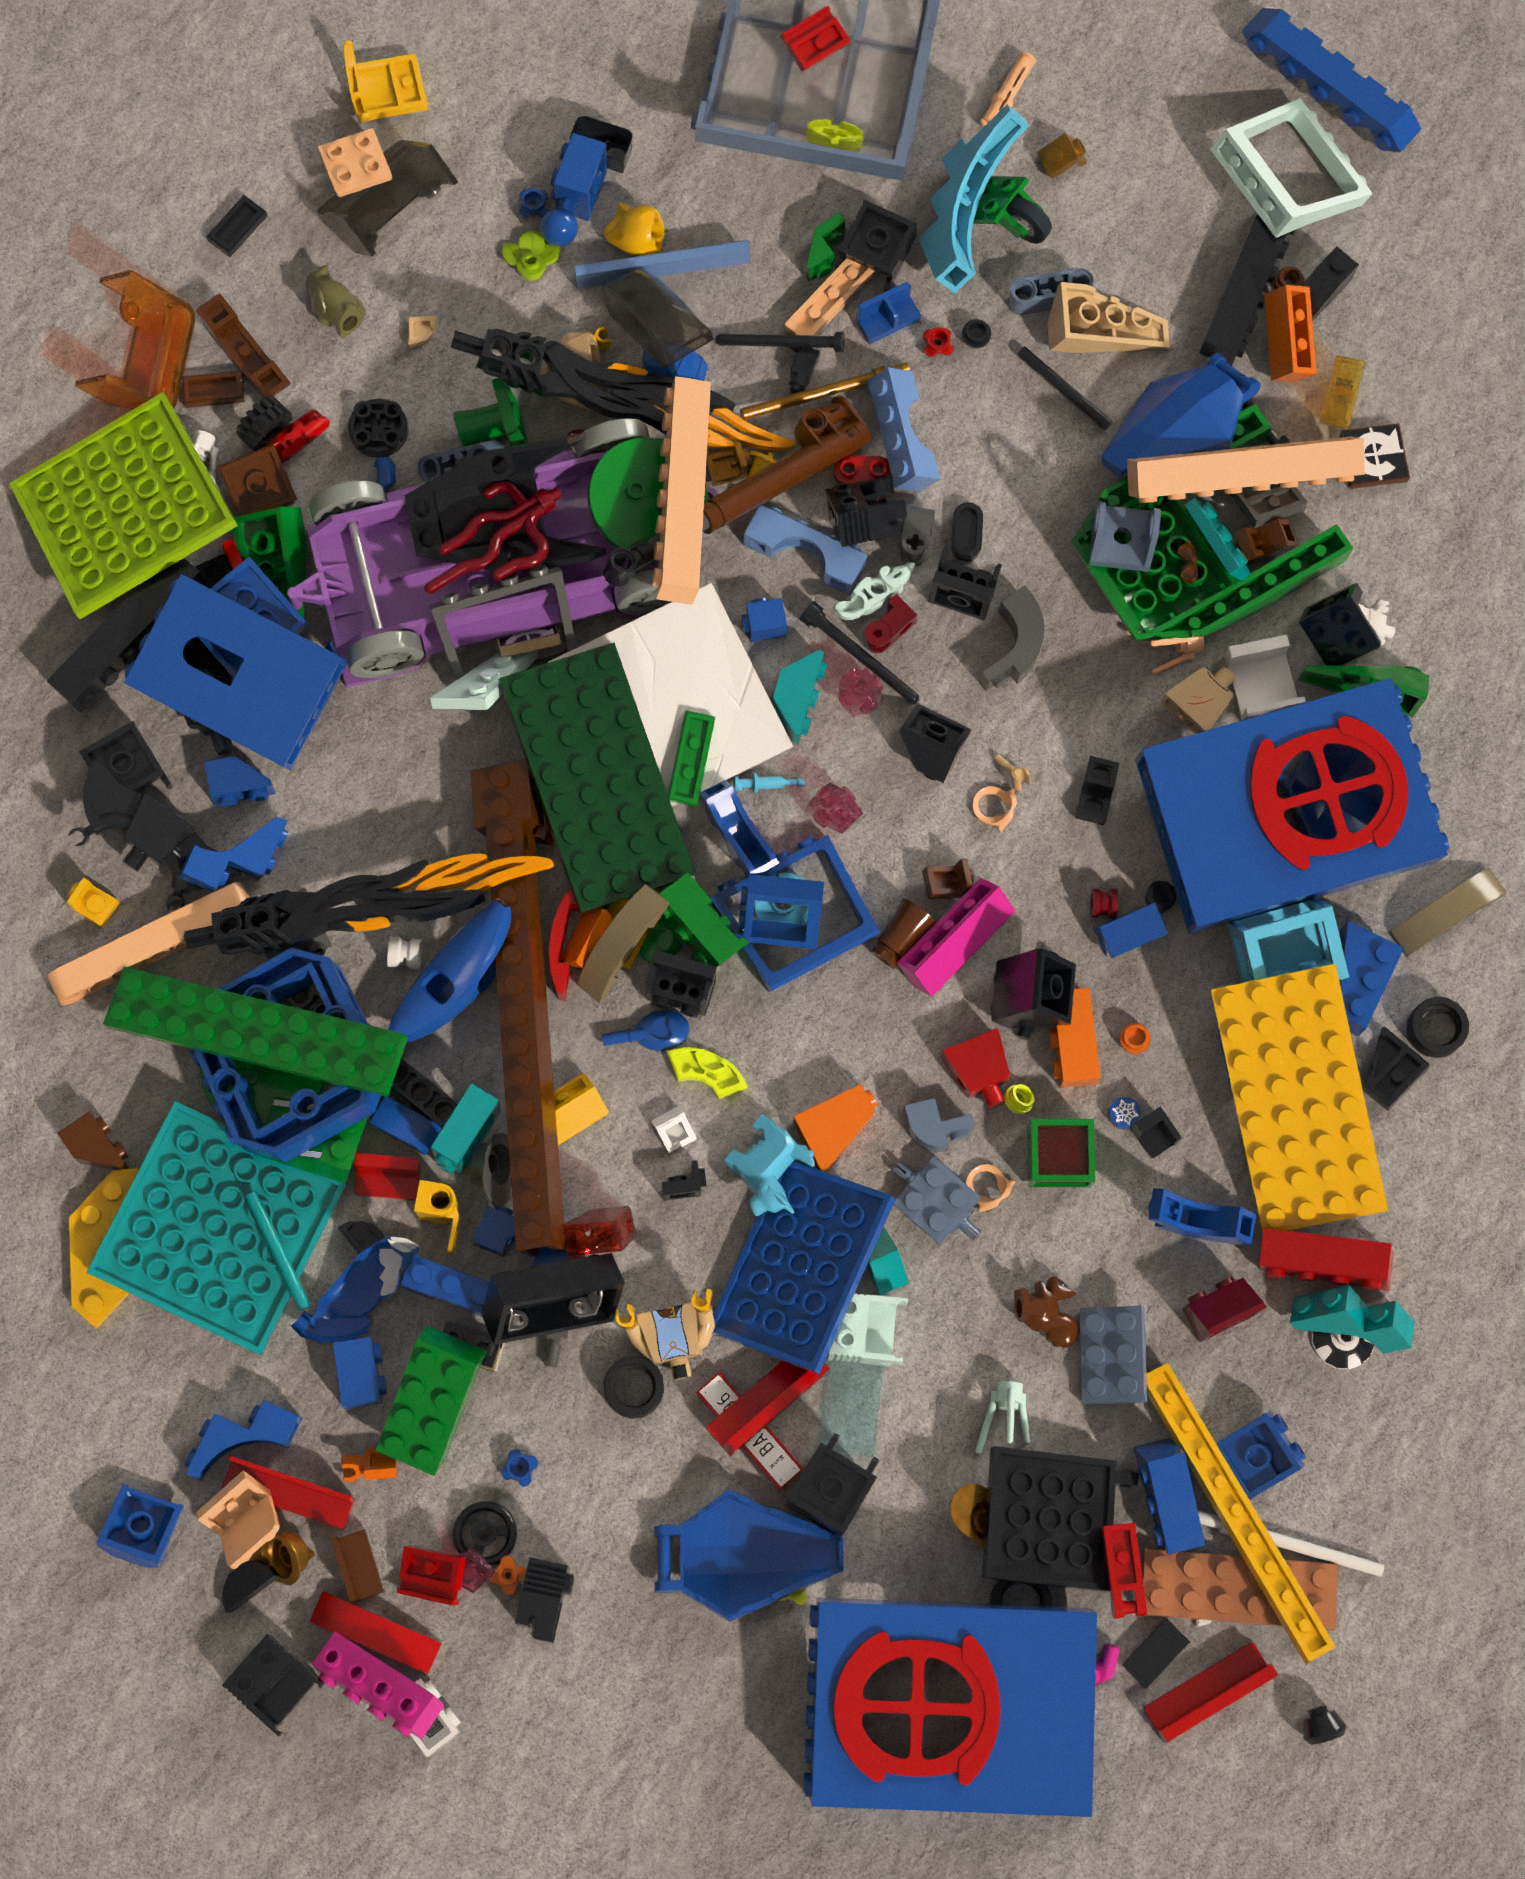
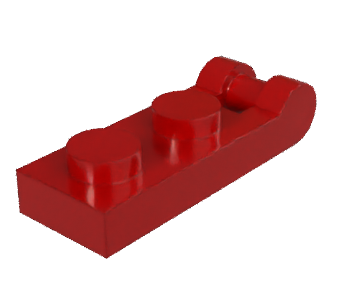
M1135 1523L1102 1526L1101 1531L1113 1619L1124 1618L1125 1614L1134 1613L1136 1617L1146 1616L1147 1606ZM1132 1590L1133 1600L1123 1601L1122 1591Z

